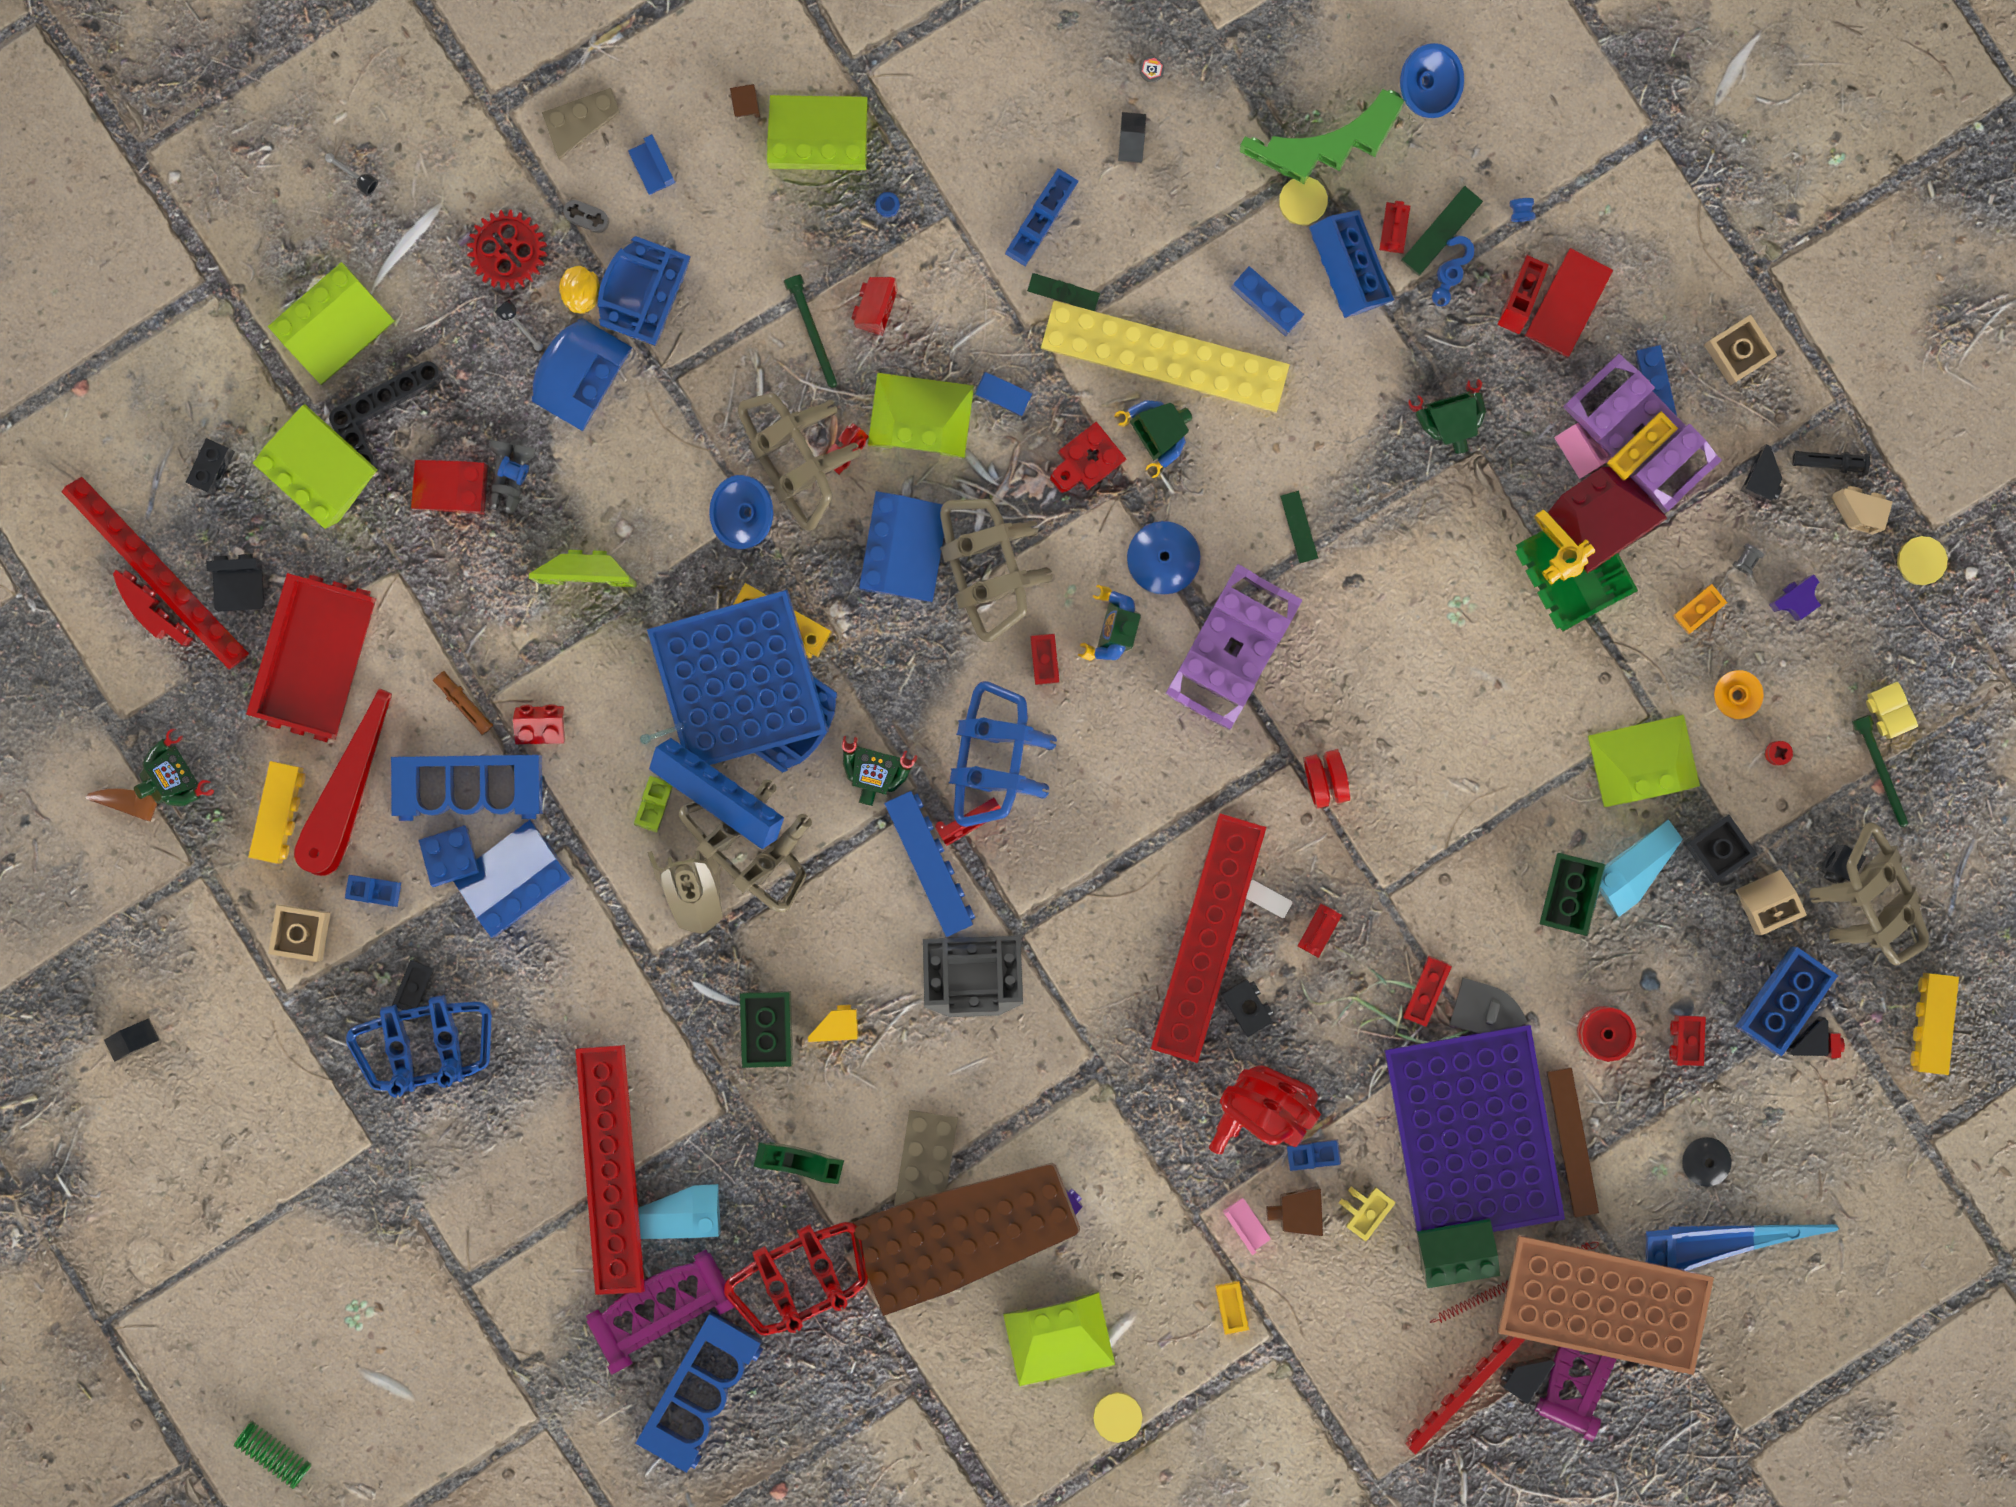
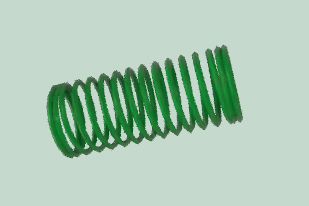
M251 1421L233 1446L236 1449L241 1448V1453L246 1450L245 1456L250 1454V1459L255 1457L254 1462L259 1461V1466L264 1463L263 1469L268 1467V1472L273 1470L272 1475L277 1474V1479L282 1476L281 1482L286 1480L285 1484H290L289 1487L294 1489L305 1476L312 1463L308 1462V1460L305 1461L292 1477L304 1459L302 1457L288 1473L299 1456L297 1454L282 1472L287 1462L295 1453V1451H292L278 1468L290 1450V1447L287 1448L280 1459L274 1464L286 1444L281 1447L268 1463L275 1450L281 1444V1441L277 1443L264 1459L271 1446L277 1440V1438H274L259 1456L272 1437V1434H270L263 1445L255 1452L263 1438L267 1435L268 1431H266L250 1450L257 1437L263 1431V1428H261L245 1447L259 1427V1424L256 1425V1422Z

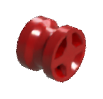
M1774 741L1767 745L1764 755L1766 760L1772 765H1785L1791 761L1793 749L1785 741Z

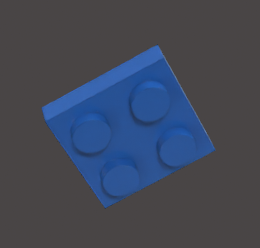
M466 825L419 840L432 887L480 873Z

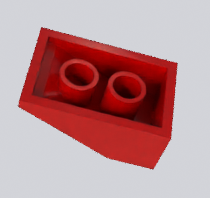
M869 277L867 283L863 282L859 296L863 298L860 307L855 306L851 318L855 320L854 326L856 328L883 336L898 292L896 278Z
M415 460L411 509L485 515L489 466L481 462Z

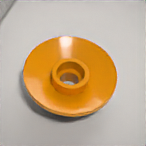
M1735 670L1723 675L1717 682L1714 690V700L1718 709L1725 716L1732 719H1745L1754 715L1761 707L1764 697L1760 681L1753 674L1743 670ZM1736 690L1741 694L1739 700L1733 697V692Z

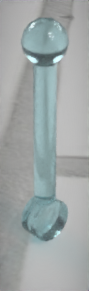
M678 722L674 727L651 735L644 734L640 737V741L642 744H647L651 739L671 732H682L684 724Z

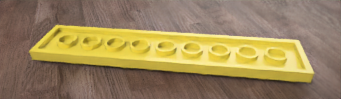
M1058 301L1053 302L1041 346L1043 350L1272 412H1277L1290 366L1287 363Z

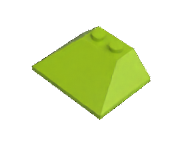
M877 373L868 446L889 449L898 447L936 452L942 456L965 458L974 385Z
M568 550V554H560L529 573V579L538 584L563 585L564 581L607 583L612 587H637V582L611 555H607V551L593 550L592 555L583 554V550Z
M1684 715L1588 736L1603 807L1639 801L1700 786Z
M1099 1292L1075 1297L1073 1301L1033 1310L1025 1308L1003 1313L1019 1386L1115 1365Z

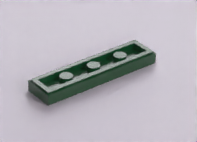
M1464 186L1402 258L1401 262L1420 276L1447 245V241L1459 231L1482 204L1483 200Z

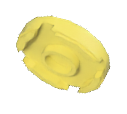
M1308 177L1305 184L1295 179L1290 180L1283 187L1279 196V207L1282 215L1290 223L1301 226L1316 223L1324 215L1328 205V195L1324 186L1318 180Z
M1920 536L1910 539L1902 545L1897 556V566L1902 576L1914 585H1927L1936 582L1943 576L1947 568L1948 557L1944 547L1939 541L1931 537Z
M1121 1392L1108 1394L1101 1398L1095 1406L1093 1415L1095 1428L1099 1434L1108 1441L1117 1443L1133 1438L1141 1428L1143 1419L1141 1408L1137 1401L1130 1395Z

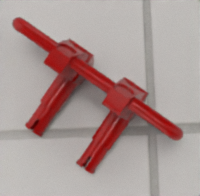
M1263 1065L1244 1069L1239 1074L1235 1085L1228 1086L1223 1092L1220 1104L1224 1114L1216 1128L1217 1132L1209 1145V1149L1216 1154H1223L1230 1137H1238L1242 1127L1266 1144L1279 1145L1285 1142L1293 1147H1297L1307 1132L1304 1128L1312 1129L1321 1116V1113L1315 1107L1318 1100L1317 1092L1308 1084Z
M842 1222L814 1232L809 1224L796 1230L798 1238L770 1252L766 1246L752 1252L755 1261L726 1281L724 1285L726 1298L760 1335H770L788 1330L790 1333H796L795 1330L799 1332L803 1327L802 1322L832 1307L834 1311H842L841 1307L845 1309L848 1305L847 1300L855 1296L868 1283L862 1241L859 1239L861 1260L854 1237L857 1226L851 1222ZM843 1232H849L852 1239L858 1280L848 1289L842 1291L833 1269L832 1261L819 1240ZM803 1246L809 1261V1267L817 1277L828 1299L798 1313L789 1293L787 1282L783 1275H781L774 1260ZM818 1259L827 1260V1265L823 1269H816L814 1267ZM759 1270L765 1290L769 1297H771L783 1321L764 1326L734 1292L735 1285ZM780 1281L783 1284L780 1290L772 1291L769 1289L771 1283Z

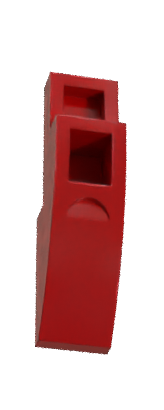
M127 570L124 572L114 571L113 576L122 599L134 617L146 630L159 639H163L168 634L181 645L188 646L193 640L188 635L190 630L179 622L176 625L169 620L170 615L159 607L157 610L155 609L160 600L155 597L157 593L147 585L140 586L135 582L138 578Z

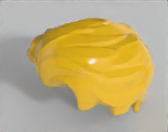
M574 266L567 269L559 283V292L565 306L570 311L579 314L589 312L595 307L600 290L597 274L588 271L587 268L582 266Z

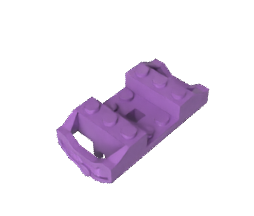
M1618 354L1582 387L1563 408L1611 458L1634 437L1632 434L1634 430L1638 433L1660 411L1676 425L1678 429L1630 475L1634 482L1666 513L1722 460L1691 424L1685 426L1652 391L1655 387L1648 379ZM1614 368L1627 371L1631 376L1587 416L1580 401ZM1699 448L1705 452L1707 463L1696 471L1671 496L1657 489Z
M1237 564L1165 694L1182 705L1189 707L1199 715H1204L1207 719L1230 730L1251 695L1277 644L1281 641L1302 599L1278 588ZM1243 578L1255 587L1263 589L1273 597L1288 603L1287 618L1235 590L1232 586ZM1230 638L1242 644V646L1237 644L1232 654L1228 653L1233 643L1229 640ZM1182 676L1237 707L1223 717L1180 693Z

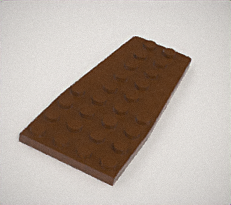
M1054 1163L919 1197L851 1222L857 1226L854 1232L856 1247L862 1260L859 1245L860 1239L862 1241L866 1273L883 1316L948 1294L1076 1236L1080 1232L1076 1215L1057 1166Z

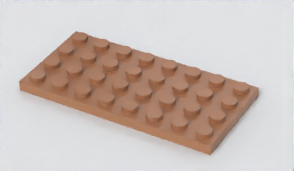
M1518 1235L1498 1333L1694 1375L1714 1277Z

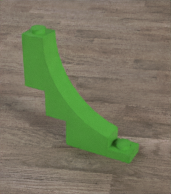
M1382 89L1376 100L1364 113L1336 131L1316 137L1299 139L1273 136L1267 147L1264 146L1261 140L1254 137L1250 139L1245 136L1240 144V152L1291 179L1305 184L1317 161L1340 171L1353 146L1376 157L1403 108L1404 99L1393 90L1386 91Z

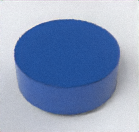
M884 192L877 197L875 207L879 215L890 218L898 213L900 202L894 193Z

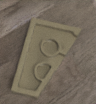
M611 88L542 112L559 160L572 148L581 144L591 133L600 129L620 113Z

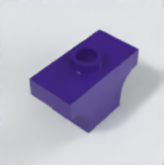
M1815 575L1808 576L1798 584L1794 581L1783 588L1784 594L1770 603L1769 606L1774 612L1780 610L1789 612L1795 621L1802 620L1821 606L1815 596V588L1820 582Z

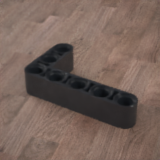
M422 362L335 407L329 415L334 431L347 443L352 435H358L359 442L353 448L363 457L369 456L370 463L377 469L378 460L360 425L438 385L442 380V371L432 362ZM429 368H434V377L426 380L424 372ZM412 379V389L404 391L402 388L403 382ZM387 390L391 391V399L388 402H382L381 394ZM368 402L370 405L368 412L361 414L359 412L360 404ZM346 413L348 416L347 422L339 425L337 422L338 416Z

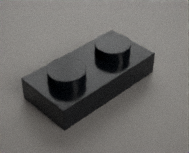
M410 960L392 1006L397 1005V1008L401 1010L418 1008L434 968Z

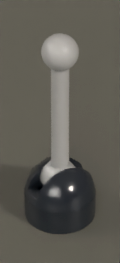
M332 153L325 155L326 162L334 163L357 180V188L362 193L369 196L374 192L378 185V179L369 174L359 176L336 160Z
M510 299L505 301L497 308L495 313L503 320H512L534 344V349L541 351L543 344L540 341H536L515 317L517 311L515 305Z

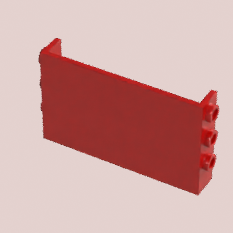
M287 573L246 715L266 720V725L273 728L281 729V725L291 727L290 732L304 736L305 732L314 734L313 739L328 743L329 738L336 740L376 598L370 597V591L356 588V592L346 590L347 585L333 581L332 585L323 583L324 578L309 575L307 579Z

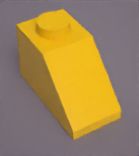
M851 1004L836 1005L837 1010H832L808 1036V1042L858 1039L857 1009H851Z

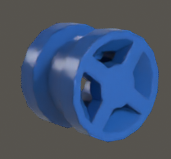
M1520 198L1509 202L1510 207L1513 209V214L1511 215L1512 222H1525L1536 218L1532 210L1534 205L1533 198Z

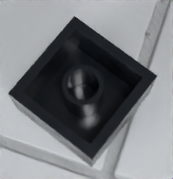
M1723 814L1683 842L1711 883H1718L1757 856V853L1730 814Z

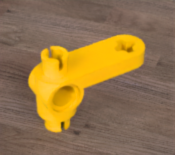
M1541 510L1534 518L1539 527L1559 548L1557 556L1549 561L1550 567L1542 572L1546 580L1549 579L1548 582L1552 585L1559 578L1565 581L1569 577L1578 576L1583 571L1584 566L1588 564L1587 557L1594 554L1595 549L1589 544L1588 540H1584L1583 543L1577 546L1545 510ZM1569 558L1576 559L1573 563L1565 562Z

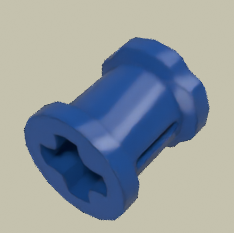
M505 456L497 475L516 481L517 485L521 486L528 474L529 465L518 464Z

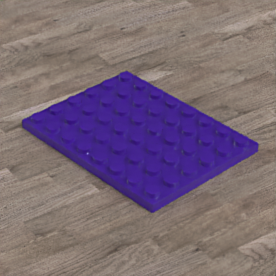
M1531 1025L1384 1050L1416 1233L1417 1231L1490 1219L1493 1232L1565 1220Z

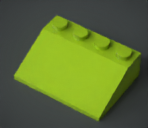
M770 95L767 137V165L769 169L866 170L868 97Z
M341 262L267 327L317 382L323 385L395 321L351 270Z
M305 404L296 411L264 446L253 462L261 472L324 529L341 520L377 471L371 463Z

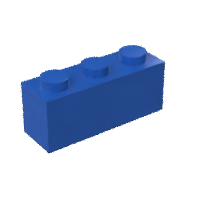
M1250 266L1247 267L1231 287L1237 295L1285 337L1304 316V313Z

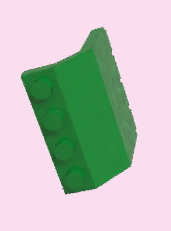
M1541 531L1516 544L1517 550H1515L1518 559L1522 566L1527 565L1528 569L1525 572L1534 588L1538 586L1540 590L1537 592L1546 610L1550 608L1551 613L1549 616L1556 629L1560 628L1562 632L1638 591L1618 553L1588 574L1583 569L1578 576L1569 577L1565 581L1559 578L1551 585L1548 582L1549 579L1546 580L1542 572L1550 567L1549 561L1557 556L1559 548L1544 531ZM1569 558L1565 562L1573 563L1576 560L1574 558Z

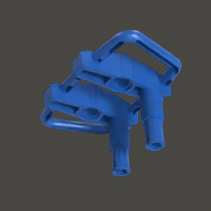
M989 681L980 682L974 688L966 719L958 720L959 726L956 735L961 736L957 768H951L949 783L955 784L954 818L963 827L1007 817L1013 806L1016 793L1032 795L1041 799L1046 798L1049 792L1042 791L1043 789L1049 790V786L1046 783L1036 782L1019 775L1024 744L1053 750L1056 744L1050 743V741L1057 742L1056 737L1027 726V702L1023 696ZM983 692H990L1017 704V724L985 717L976 719ZM971 738L993 743L1014 742L1010 772L990 770L978 766L967 767ZM965 787L987 792L1007 791L1001 809L968 817L964 816Z
M445 995L430 997L428 1006L399 1011L397 1005L381 1007L380 1018L354 1026L346 1035L347 1046L369 1086L374 1090L388 1091L390 1096L397 1098V1095L401 1097L406 1091H415L416 1086L437 1082L443 1088H446V1085L450 1087L453 1082H462L465 1076H470L486 1068L490 1062L492 1014L489 1007L482 1002L448 1004ZM478 1011L482 1014L480 1060L463 1067L458 1029L455 1026L451 1013ZM431 1015L434 1043L437 1047L442 1066L439 1072L415 1077L410 1039L407 1036L403 1020ZM381 1027L383 1028L385 1052L388 1055L393 1071L390 1081L377 1080L356 1042L358 1035ZM447 1031L451 1034L452 1039L449 1041L443 1040L440 1033ZM392 1042H401L404 1046V1049H394L392 1046Z

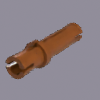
M442 671L433 679V682L447 696L448 702H452L482 736L494 726L465 695L464 689L461 686L458 687L445 671Z

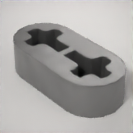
M571 200L564 206V216L575 225L596 233L605 231L609 226V218L601 209L578 200ZM576 206H579L578 210L585 215L584 217L575 215L574 218H571L572 214L569 212V209H575ZM598 215H601L604 223L594 227V222L589 220L588 217L597 218Z

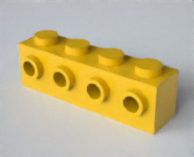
M745 583L733 605L763 597L766 594ZM794 610L807 658L811 659L812 655L818 658L832 632Z
M274 761L269 762L248 858L282 864L283 859H287L289 854L287 840L288 836H292L295 822L292 821L294 811L297 812L300 805V797H297L299 787L302 788L305 782L304 768Z
M1923 973V978L1920 977L1918 991L1921 992L1920 1002L1916 1004L1915 1011L1918 1017V1025L1915 1026L1913 1031V1040L1916 1041L1915 1051H1912L1910 1058L1914 1071L1949 1075L1959 977Z

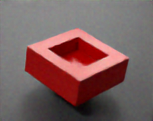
M1828 1032V1056L1826 1057L1841 1058V1052H1844L1845 1049L1844 1039L1841 1037V1033Z

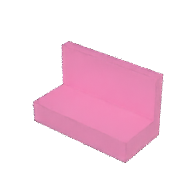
M1579 423L1554 437L1579 479L1611 459L1610 455Z
M1244 1198L1223 1210L1225 1216L1252 1255L1256 1253V1249L1271 1240Z

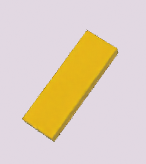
M1660 411L1607 464L1625 480L1678 428Z

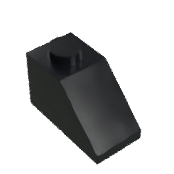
M1766 444L1760 448L1740 490L1765 503H1769L1773 499L1777 500L1783 488L1780 486L1782 476L1771 446Z
M1549 1357L1513 1363L1511 1368L1506 1367L1501 1374L1500 1379L1502 1381L1500 1385L1529 1404L1555 1365V1362Z

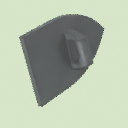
M1462 978L1449 1025L1476 1033L1522 1026L1527 1022L1520 1006L1507 993L1491 985Z

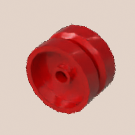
M1338 749L1324 753L1325 768H1323L1321 759L1317 754L1303 757L1307 783L1316 809L1329 806V790L1337 804L1350 801L1348 776Z
M1608 1006L1594 1007L1585 1012L1579 1020L1577 1027V1039L1583 1051L1593 1058L1606 1062L1618 1061L1627 1056L1633 1049L1637 1037L1636 1028L1630 1016L1622 1010ZM1609 1029L1610 1031L1608 1032V1034L1610 1036L1608 1038H1605L1604 1032L1605 1030Z

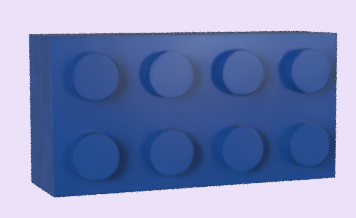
M1791 946L1735 1027L1773 1054L1782 1057L1838 975L1800 948Z

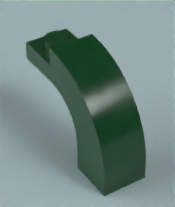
M759 1142L754 1161V1167L760 1169L793 1173L819 1182L839 1184L844 1160L827 1154L774 1142Z

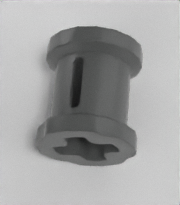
M1745 544L1744 552L1738 561H1734L1732 565L1742 573L1751 576L1753 574L1752 569L1759 558L1764 557V553L1752 545Z

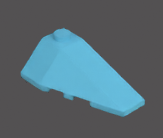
M1669 819L1606 864L1599 892L1618 917L1641 900L1683 840Z
M718 1184L694 1185L638 1208L641 1239L719 1237L721 1234Z

